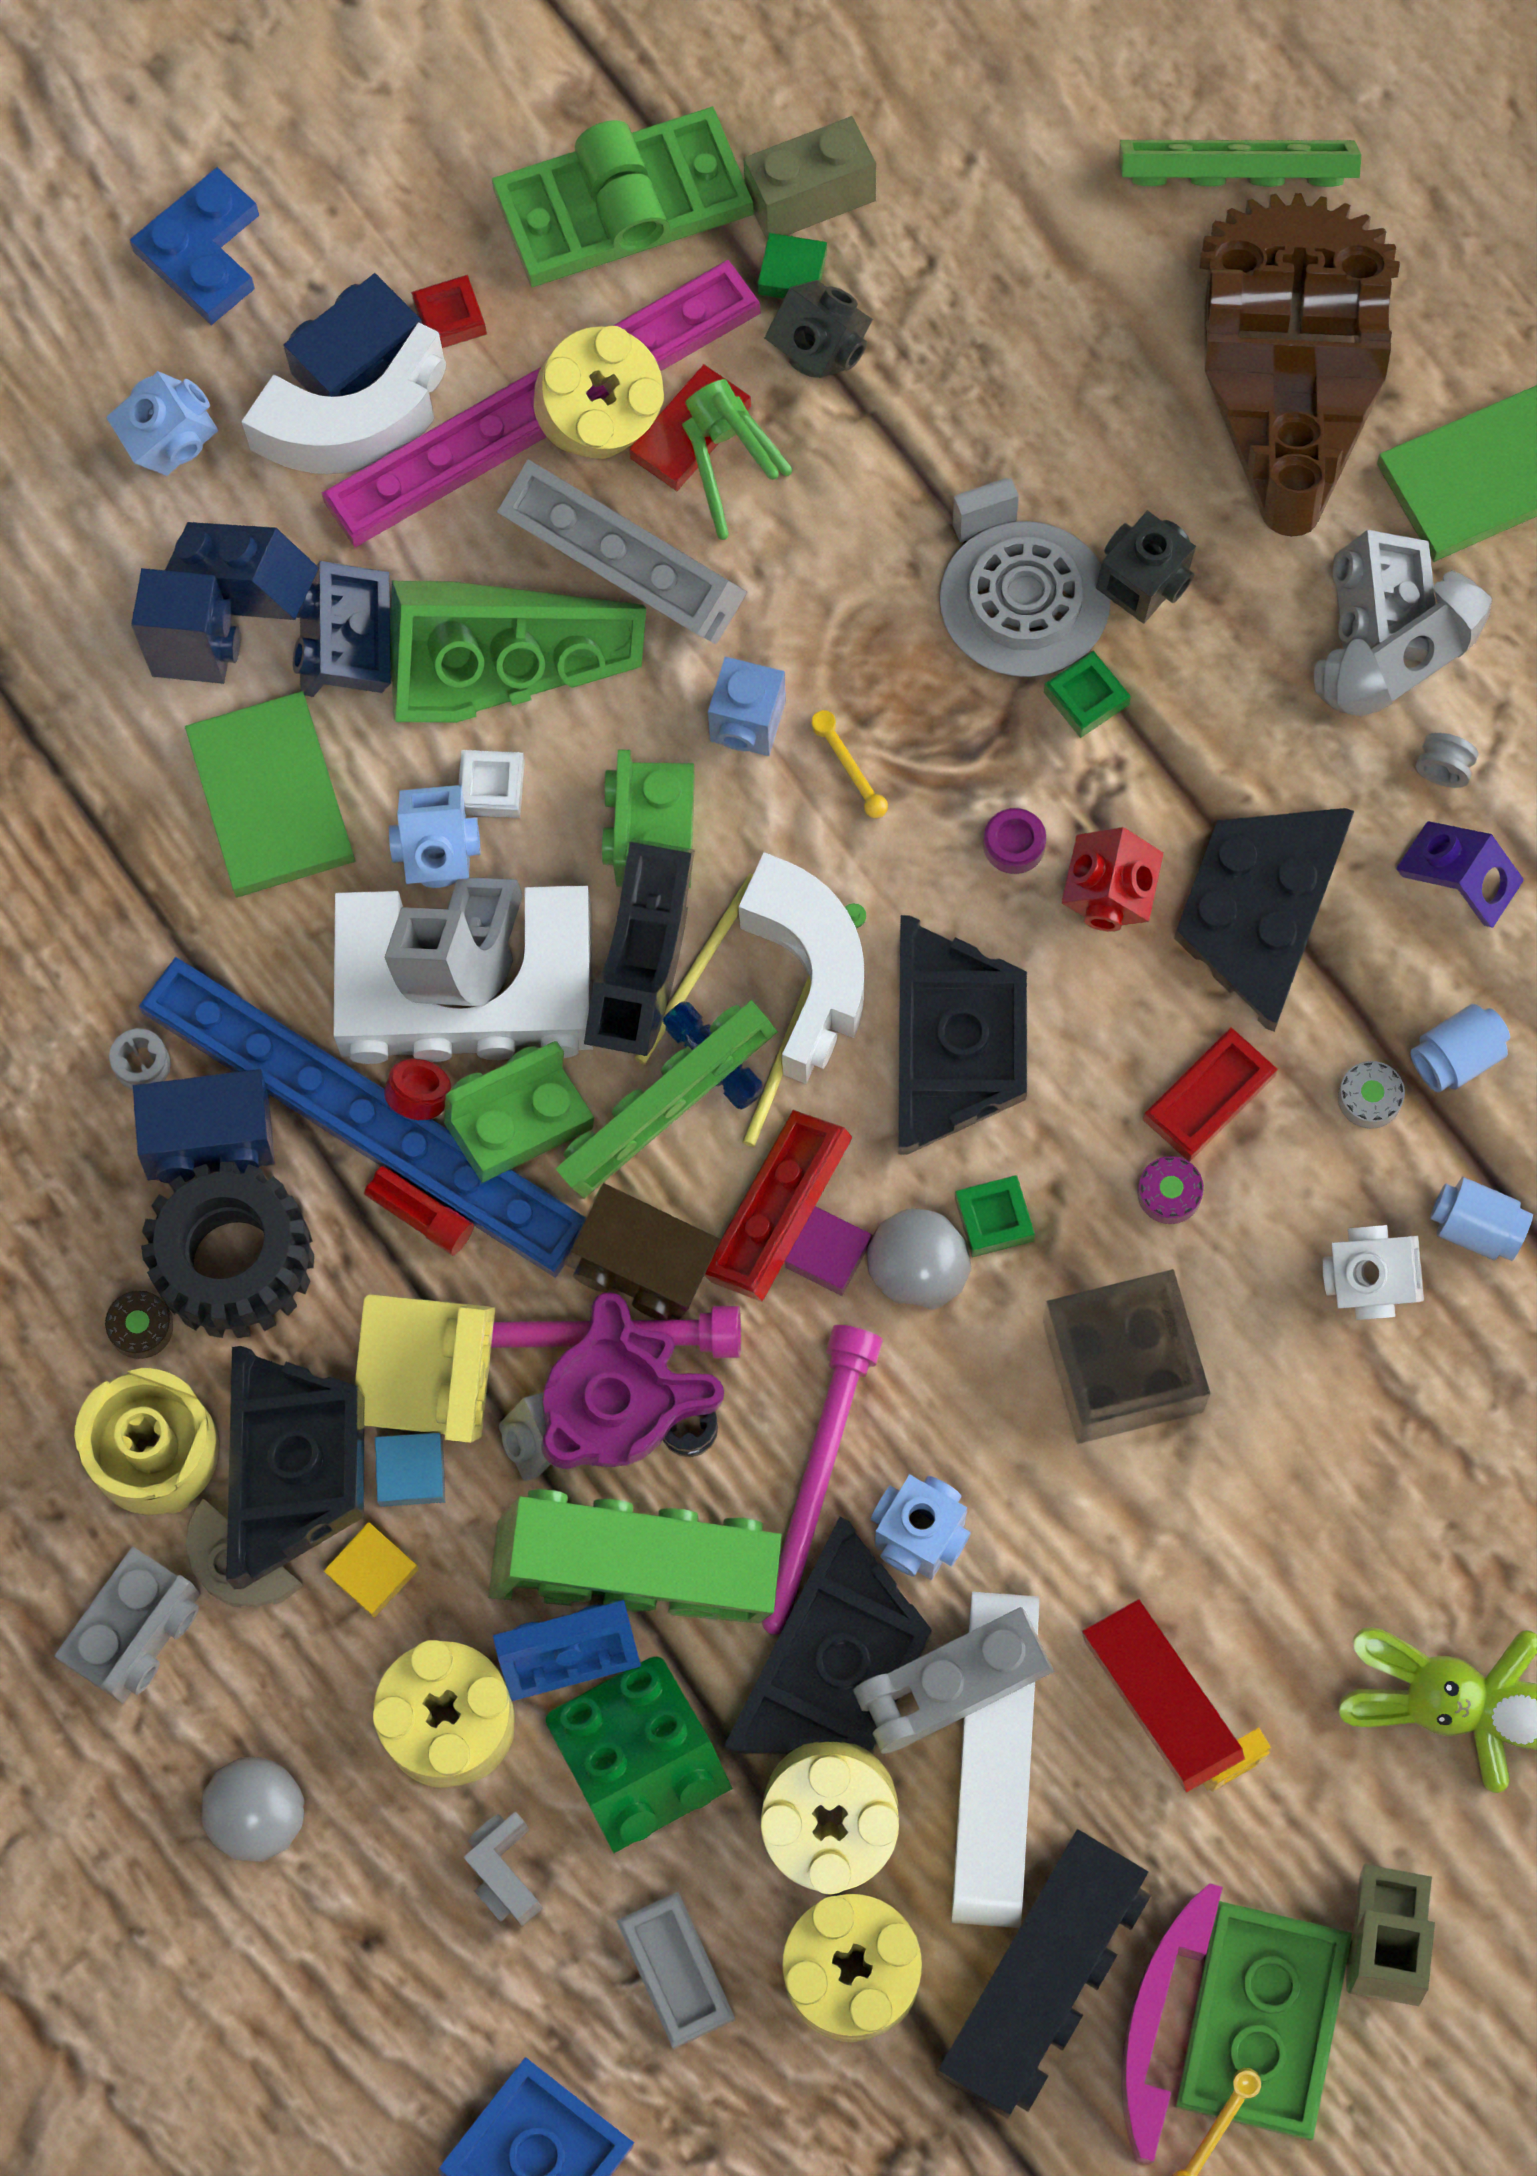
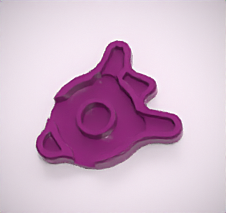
M612 1292L602 1293L592 1303L587 1334L579 1343L563 1353L552 1366L546 1381L542 1402L546 1428L541 1443L542 1454L550 1464L561 1469H571L580 1465L601 1467L630 1465L644 1459L657 1448L672 1426L682 1419L710 1414L718 1410L724 1398L723 1386L713 1375L676 1374L671 1372L667 1368V1362L671 1359L675 1349L673 1339L662 1332L643 1330L636 1327L631 1320L626 1301L618 1294Z

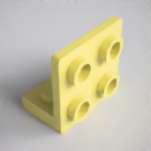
M375 1294L367 1295L363 1303L355 1385L358 1386L365 1397L364 1426L445 1434V1440L469 1443L481 1438L495 1307Z

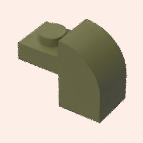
M1368 1864L1363 1865L1359 1877L1353 1938L1347 1960L1346 1987L1349 1994L1413 2006L1421 2004L1429 1989L1435 1922L1428 1921L1432 1876Z

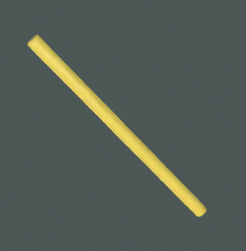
M749 873L668 1003L653 1048L647 1056H635L634 1059L640 1064L645 1065L737 918L739 905L753 874Z
M809 975L743 1143L747 1146L755 1147L782 1079V1053L810 993L812 983Z

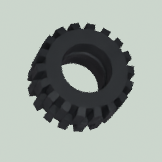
M220 1162V1172L211 1173L207 1164L193 1168L196 1175L195 1179L185 1183L181 1175L169 1183L174 1194L169 1199L159 1194L151 1205L157 1217L156 1220L145 1219L142 1233L147 1239L148 1244L141 1246L143 1261L149 1268L147 1274L174 1315L178 1314L184 1324L195 1331L200 1326H203L209 1336L223 1338L225 1329H232L236 1338L251 1336L250 1325L260 1323L265 1332L276 1326L272 1315L281 1309L289 1316L297 1307L293 1298L296 1291L306 1294L311 1281L306 1270L314 1268V1253L310 1246V1243L313 1241L309 1228L293 1196L288 1195L284 1185L274 1176L267 1180L262 1169L248 1164L245 1172L241 1173L235 1162ZM229 1223H246L263 1231L264 1243L262 1251L254 1264L243 1273L230 1278L215 1279L203 1276L194 1270V1258L199 1244L208 1233L217 1227Z

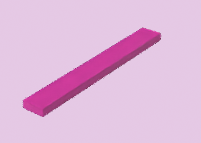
M726 260L613 326L625 329L627 333L640 340L652 353L660 371L761 314L760 302L731 262ZM541 367L322 492L325 505L354 548L546 438L547 436L538 424L534 412V390ZM592 384L591 388L586 392L587 397L592 402L600 398L604 401L609 395L603 385L595 387Z

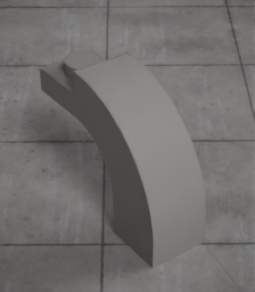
M491 878L457 879L448 909L401 907L384 958L396 986L405 998L415 1003L484 1006L495 998L502 988L513 962L508 941L523 897L518 881L515 879Z

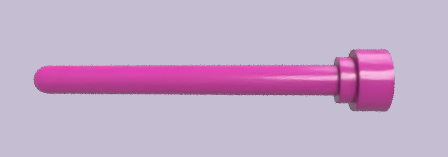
M713 1306L712 1313H700L699 1319L666 1321L632 1320L638 1328L669 1335L673 1339L675 1346L699 1345L700 1352H712L713 1358H740V1306ZM590 1321L494 1322L491 1348L573 1347L587 1334Z
M834 1325L831 1331L826 1353L831 1356L829 1367L834 1369L779 1559L774 1613L762 1621L763 1628L772 1635L781 1634L793 1610L859 1377H866L868 1368L876 1366L883 1339L874 1333L860 1328Z

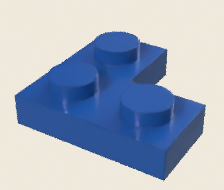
M218 167L129 239L133 252L210 325H213L255 289L252 277L221 247L259 216L257 204Z

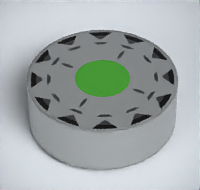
M1377 1061L1359 1063L1353 1066L1342 1080L1338 1092L1340 1109L1344 1116L1357 1126L1369 1129L1383 1127L1393 1121L1401 1109L1405 1097L1404 1084L1399 1074L1384 1063Z

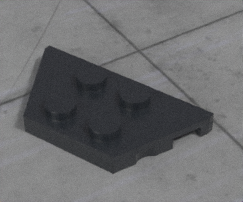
M1340 808L1217 820L1176 929L1174 939L1194 959L1205 962L1210 967L1212 976L1229 993L1235 991L1259 1015L1257 1021L1268 1030L1275 1032L1349 829L1354 814L1353 810Z
M901 915L898 1155H908L1026 1100L1027 971L1000 958H987L981 954L977 947L956 937L953 941L948 940L921 927L919 919L910 915Z
M243 1346L232 1347L226 1580L234 1590L246 1588L364 1518L365 1397L358 1386L333 1377L318 1378L312 1375L309 1369L287 1361L284 1366L257 1357L252 1349Z
M839 1517L724 1745L725 1750L733 1754H789L804 1744L814 1742H846L856 1744L870 1753H874L877 1743L873 1732L877 1729V1726L870 1711L861 1710L853 1690L870 1678L881 1674H888L920 1658L932 1635V1629L913 1604L906 1600L897 1588V1583L884 1566L877 1562L848 1520ZM900 1698L894 1700L896 1705L898 1704Z

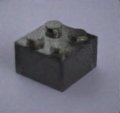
M1174 1269L1046 1301L1042 1322L1077 1444L1204 1412L1211 1393Z

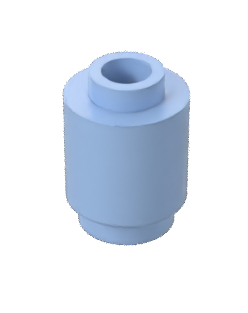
M1470 1004L1420 1036V1044L1411 1049V1059L1421 1078L1432 1090L1438 1093L1447 1087L1456 1090L1507 1057L1506 1042L1510 1040V1033L1505 1022L1496 1011L1491 1008L1483 1010L1476 1004Z
M1462 1177L1456 1187L1444 1184L1433 1206L1430 1219L1439 1223L1437 1229L1438 1237L1492 1260H1496L1498 1256L1513 1261L1526 1238L1533 1214L1521 1209L1520 1201Z

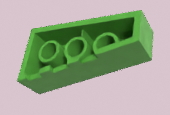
M534 1489L528 1491V1497L519 1496L497 1522L488 1596L491 1599L512 1600L513 1588L538 1590V1595L544 1597L545 1604L571 1606L572 1602H587L591 1600V1595L604 1596L603 1604L605 1605L624 1600L627 1611L637 1612L655 1610L657 1601L669 1602L668 1613L673 1616L758 1624L774 1613L782 1534L762 1531L763 1523L757 1520L726 1518L723 1520V1525L698 1522V1513L685 1509H660L658 1516L633 1513V1504L622 1500L597 1499L594 1500L593 1507L567 1503L568 1495L562 1492Z

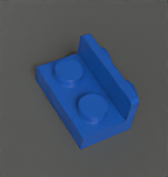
M624 1600L607 1605H591L577 1613L540 1623H524L513 1630L493 1635L497 1657L511 1701L641 1667Z

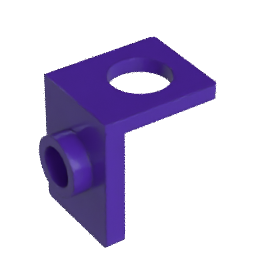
M1430 821L1424 825L1396 868L1403 878L1458 889L1482 924L1491 928L1495 926L1523 883V877L1492 834ZM1496 867L1500 875L1499 890L1491 901L1486 902L1482 894L1483 880L1488 871Z

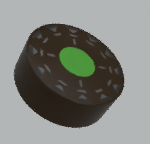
M131 1291L123 1294L112 1303L106 1314L105 1329L108 1338L120 1353L130 1358L144 1359L158 1354L167 1346L173 1333V1319L165 1303L158 1296L147 1291Z

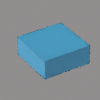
M441 1433L375 1437L377 1502L380 1507L446 1503L444 1451Z

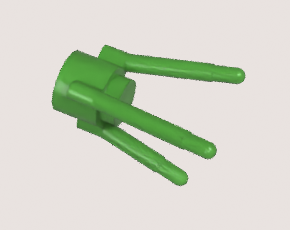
M722 379L708 384L687 399L685 404L692 418L685 421L682 426L693 445L717 536L720 540H725L728 538L729 532L705 437L710 436L714 444H718L737 434L756 463L771 480L778 477V470L784 476L791 475L792 467L750 416L740 397L735 396L727 380Z

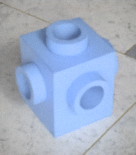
M159 371L153 376L137 383L132 389L131 395L106 417L134 464L166 476L180 464L195 458L201 452L203 444L219 431L206 411L210 407V403L202 390L188 379L180 381Z
M462 785L400 790L397 813L399 824L389 825V842L392 862H404L406 884L422 883L426 887L441 888L456 883L457 879L469 878L470 856L481 855L478 819L477 817L466 818Z
M909 1474L900 1491L890 1485L871 1517V1521L879 1525L876 1529L875 1547L883 1551L880 1557L902 1573L915 1576L919 1572L931 1580L934 1578L942 1562L952 1567L971 1535L970 1531L963 1528L967 1507L959 1503L961 1494L947 1483L932 1476H927L925 1481L922 1482ZM913 1511H917L933 1520L934 1523L927 1529H916L909 1522V1516Z

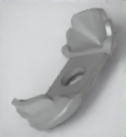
M1453 570L1445 573L1443 580L1434 585L1438 604L1372 649L1364 640L1355 639L1350 642L1347 649L1333 650L1328 655L1327 660L1318 661L1314 670L1315 692L1333 709L1342 713L1361 717L1381 711L1390 706L1395 699L1456 657H1461L1476 643L1490 615L1492 597L1481 587H1478L1473 580ZM1418 636H1426L1429 642V649L1425 659L1419 665L1407 668L1403 660L1407 645Z

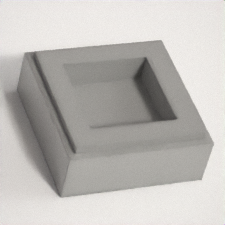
M1005 478L954 497L952 525L960 543L971 539L988 528L1004 523L1017 522L1019 495L1012 478Z

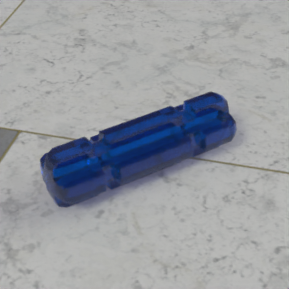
M686 1001L677 1004L663 1018L666 1026L665 1030L678 1044L684 1042L685 1048L690 1047L694 1050L712 1034L709 1030L711 1025L706 1024L703 1026L702 1015L691 1003ZM742 1064L716 1085L717 1087L724 1086L725 1092L723 1094L740 1110L752 1105L763 1093L762 1081L749 1067L743 1069Z

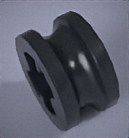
M716 1412L703 1415L705 1418L699 1420L701 1429L705 1431L698 1438L689 1432L681 1439L676 1437L672 1433L678 1430L676 1423L667 1432L662 1441L670 1451L679 1456L694 1457L702 1455L712 1447L717 1438L718 1420Z

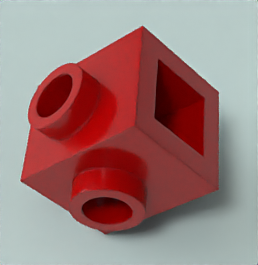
M1124 827L1076 835L1061 904L1083 916L1086 925L1100 931L1115 932L1119 931L1122 925L1149 922L1164 852Z

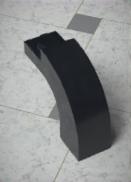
M634 838L629 842L619 910L610 951L602 973L593 982L584 1038L585 1045L647 1056L653 1048L664 1019L679 960L688 913L686 902L694 860V849Z

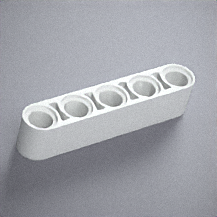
M972 1592L969 1632L1022 1607L1026 1611L1038 1636L1039 1596ZM1035 1682L964 1717L952 1923L1020 1928Z

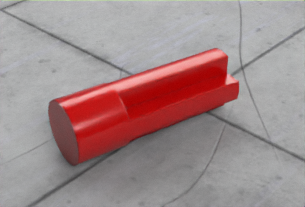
M381 1166L375 1172L373 1180L364 1190L365 1196L425 1235L426 1239L452 1256L456 1255L464 1247L474 1230L472 1222L450 1207H445L387 1167Z

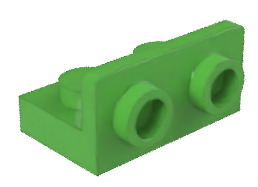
M618 749L617 770H606L605 807H615V827H604L602 836L603 865H613L616 887L623 886L629 842L633 838L692 849L695 787L694 763L632 762L631 750Z
M557 1041L541 1048L536 1046L524 1048L513 1055L506 1065L485 1075L473 1073L462 1078L446 1094L444 1124L481 1183L593 1129L594 1116L562 1068L564 1051Z

